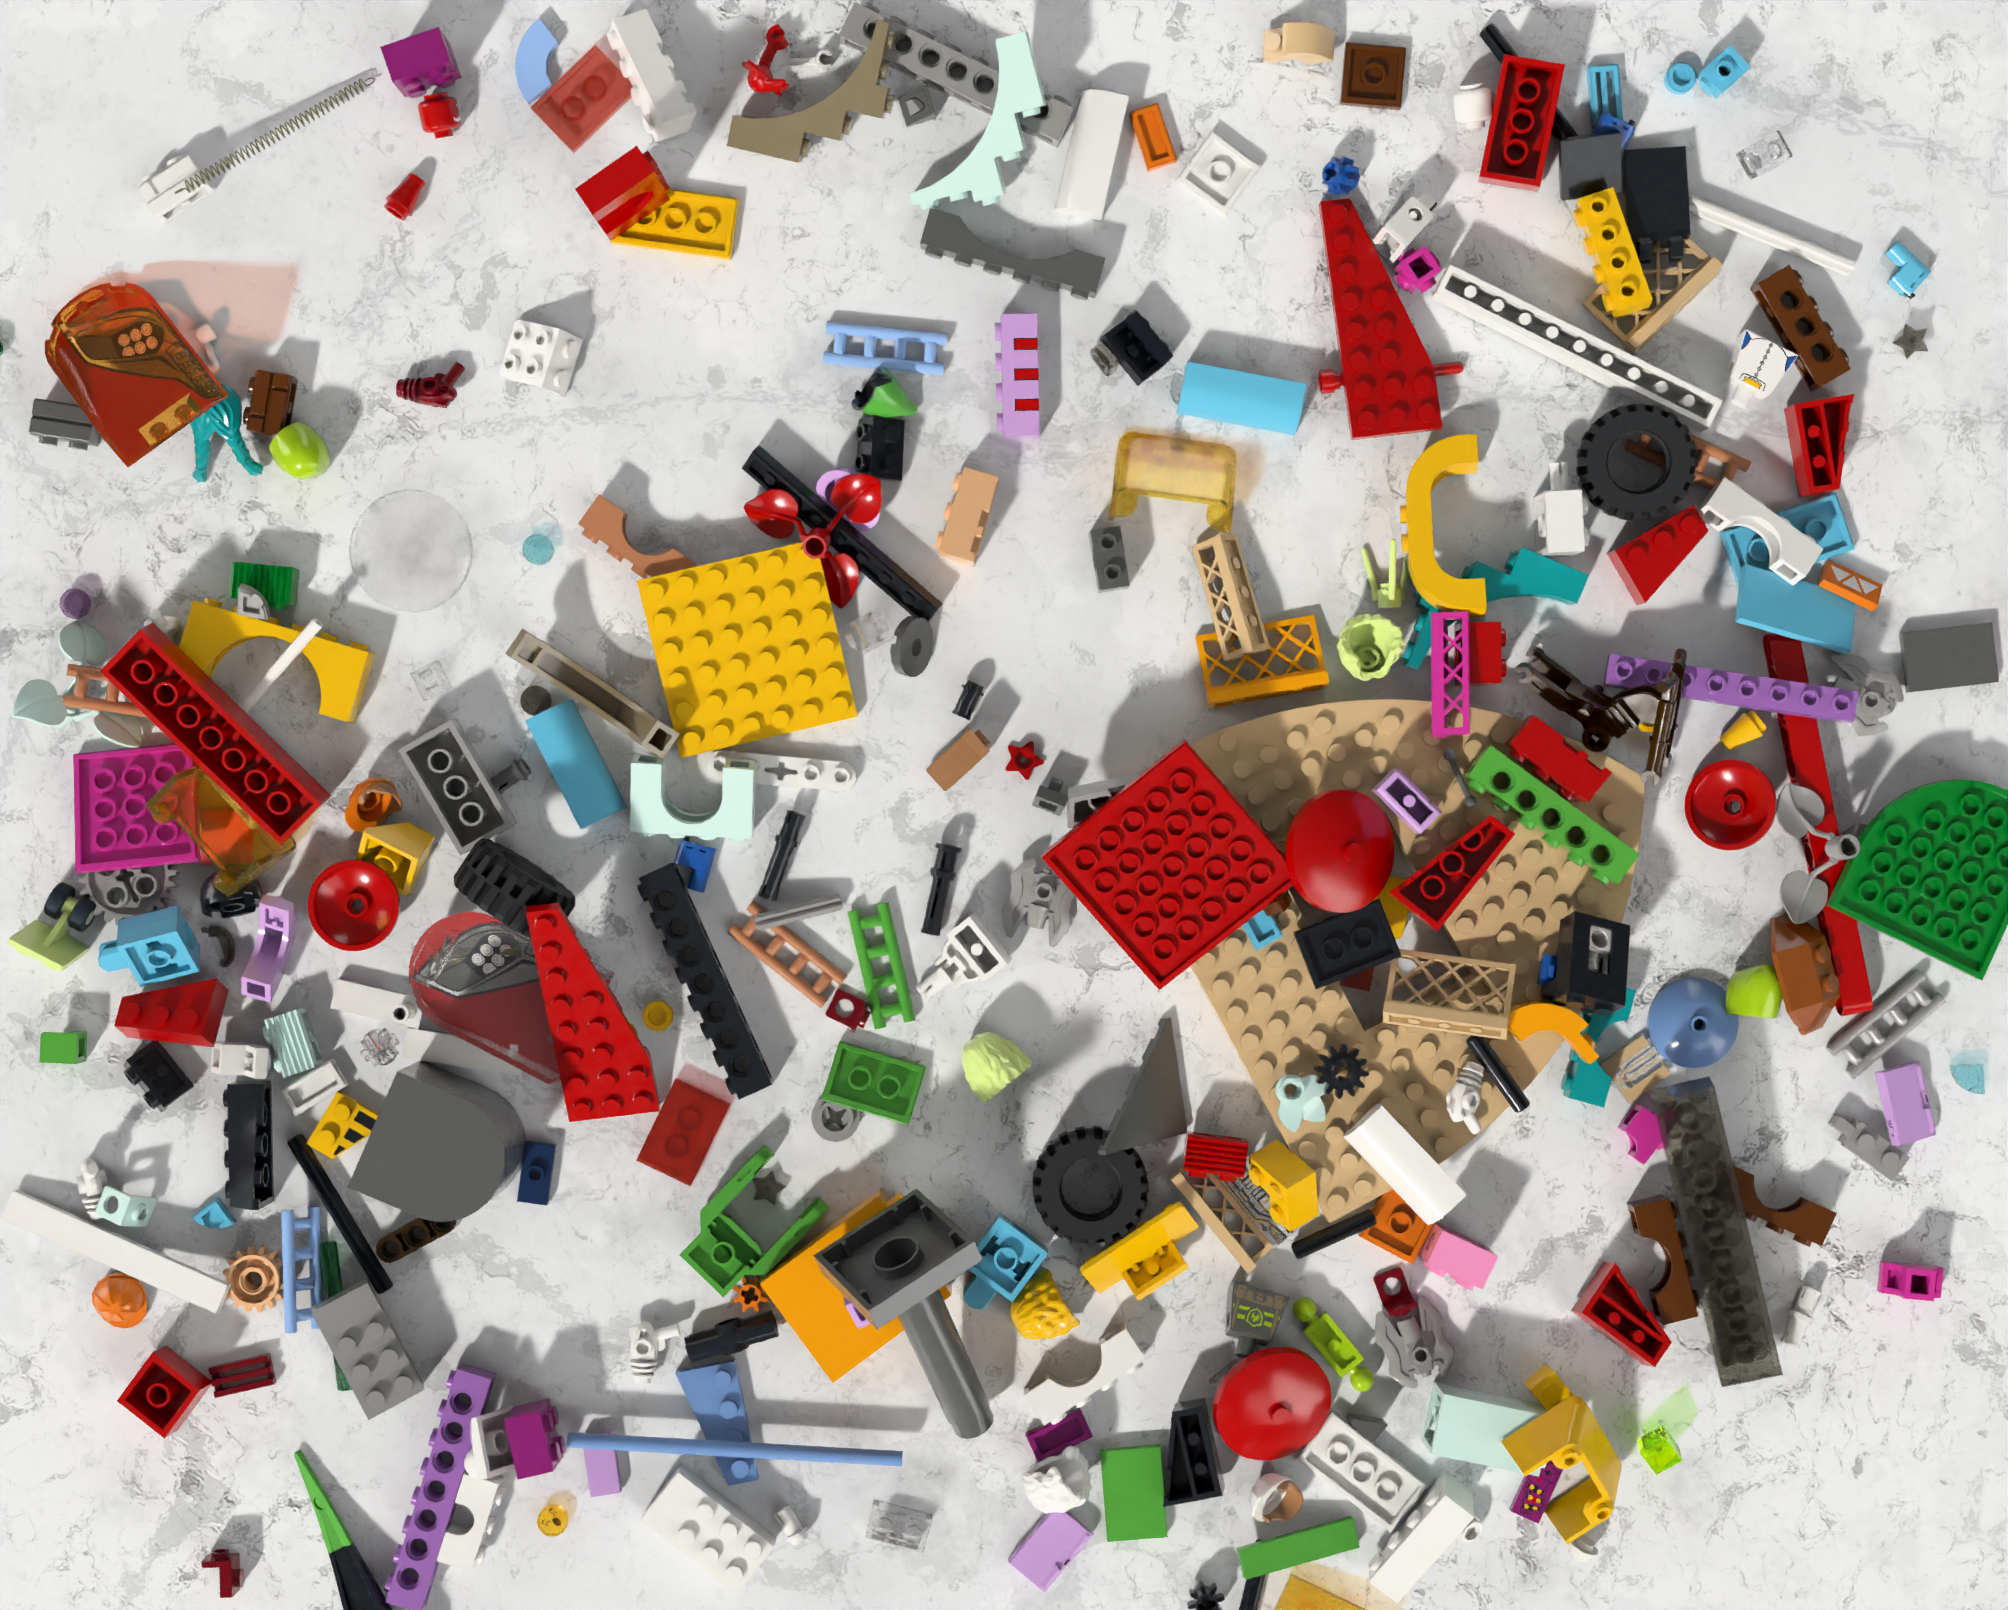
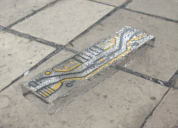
M1245 1166L1244 1178L1237 1177L1236 1182L1219 1180L1274 1248L1298 1230L1297 1228L1290 1232L1282 1224H1277L1272 1219L1269 1212L1271 1208L1270 1195L1260 1185L1256 1186L1251 1181L1247 1166Z

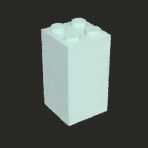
M1434 1382L1422 1442L1432 1455L1522 1473L1501 1441L1545 1413L1546 1410L1540 1403ZM1545 1463L1529 1475L1539 1477L1541 1468H1545L1547 1463Z

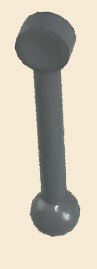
M1448 748L1444 750L1443 757L1450 762L1466 798L1465 805L1468 808H1473L1477 801L1475 797L1471 796L1454 759L1456 752Z

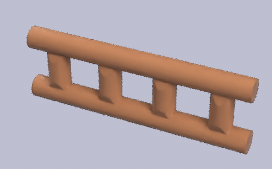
M1641 434L1638 442L1628 439L1623 450L1665 468V456L1648 448L1652 440L1650 436ZM1689 434L1691 440L1695 441L1697 447L1695 450L1699 451L1697 455L1698 467H1695L1694 471L1696 476L1695 483L1712 489L1724 477L1732 481L1737 469L1744 472L1748 471L1751 461ZM1710 456L1726 463L1719 480L1703 473Z
M68 663L66 676L76 677L74 695H63V703L67 707L147 717L133 703L118 701L119 689L100 672L102 668ZM89 679L108 681L105 699L86 697Z
M753 900L746 909L753 915L742 929L734 924L727 933L818 1007L822 1008L829 1000L822 994L832 980L841 985L847 975L785 925L770 928L776 935L767 947L764 948L751 936L757 930L754 916L767 912V910ZM785 942L800 953L789 967L775 956ZM809 961L823 971L813 986L798 975Z

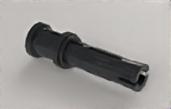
M936 842L935 847L938 849L934 867L930 869L933 881L921 932L940 936L951 880L954 881V878H956L957 873L954 870L958 853L962 852V848Z

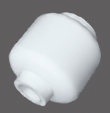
M1484 83L1461 85L1460 91H1457L1453 96L1456 121L1466 123L1467 129L1485 127L1484 121L1491 119L1493 111L1491 89L1484 87Z

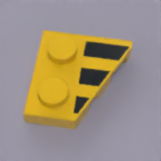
M337 1091L306 1144L333 1159L368 1137L379 1113L342 1091Z

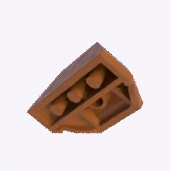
M1787 912L1770 918V926L1772 928L1770 934L1771 956L1786 1011L1793 1023L1798 1027L1800 1034L1806 1035L1824 1026L1841 995L1839 980L1835 975L1831 960V950L1827 945L1825 935L1807 922L1795 924L1791 921Z

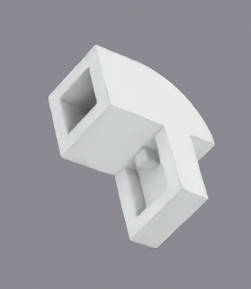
M215 1041V1045L212 1047L211 1072L219 1075H245L253 1079H266L271 1067L270 1045L252 1042Z

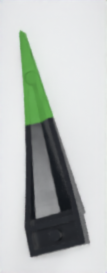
M301 1450L295 1452L294 1457L322 1531L343 1610H392L389 1603H385V1596Z

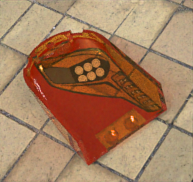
M126 282L125 286H112L111 283H105L80 293L70 300L55 316L51 323L53 330L50 338L45 340V356L51 369L101 437L127 467H130L229 395L152 295L144 288Z

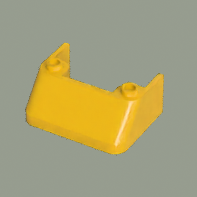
M1572 1396L1566 1398L1501 1441L1525 1477L1550 1460L1559 1469L1571 1468L1580 1461L1583 1463L1591 1478L1548 1505L1544 1511L1566 1544H1569L1610 1517L1614 1509L1622 1464L1590 1408L1581 1397Z

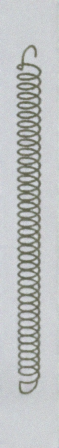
M371 77L366 79L365 81L369 79H374V81L368 85H366V83L362 79H359V84L357 82H354L355 88L349 84V89L344 87V92L339 90L340 96L337 93H334L335 99L332 96H329L330 102L327 99H324L325 105L324 103L319 102L320 107L315 104V110L310 107V113L307 110H305V116L302 113H300L301 120L297 116H295L296 123L292 119H290V124L288 122H285V127L283 125H280L281 131L275 127L276 134L270 130L271 137L267 133H265L266 140L262 136H260L261 143L257 139H255L256 146L252 142H250L251 149L249 146L245 145L246 151L243 148H240L241 154L238 151H235L236 157L230 153L231 160L225 156L226 163L220 159L221 166L217 162H215L216 169L212 165H210L211 172L207 168H205L206 175L202 171H200L201 178L197 174H195L196 181L192 177H190L191 184L187 180H185L187 188H181L177 190L175 194L183 191L184 189H186L188 193H190L187 183L192 187L193 190H195L192 180L197 184L198 187H200L197 177L202 181L203 184H206L202 174L207 178L208 181H211L207 171L215 179L216 177L213 173L212 168L220 176L221 174L218 170L217 165L225 173L226 171L222 165V162L230 170L231 168L227 162V159L235 167L236 165L232 159V156L239 164H241L237 156V153L244 161H246L242 153V150L249 158L251 157L249 155L247 148L254 155H256L252 145L258 150V152H261L257 142L265 150L266 148L262 142V139L270 147L271 145L267 139V136L275 144V140L272 136V133L280 141L276 129L285 138L281 126L290 135L286 123L293 130V132H295V129L292 125V122L298 127V129H300L296 118L305 127L301 115L310 124L306 112L315 121L311 109L320 118L316 106L323 113V115H325V113L322 109L321 104L327 109L328 112H330L326 101L331 105L333 109H335L331 101V98L340 107L336 95L345 104L341 92L348 99V101H350L346 93V90L354 98L351 87L359 95L355 83L364 92L360 80L364 83L365 86H370L375 82V78Z

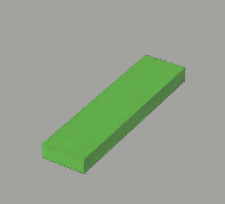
M1348 1516L1237 1547L1243 1578L1247 1580L1360 1548L1354 1519Z

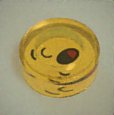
M558 1504L545 1506L537 1518L539 1530L544 1535L550 1537L562 1534L569 1523L568 1512Z

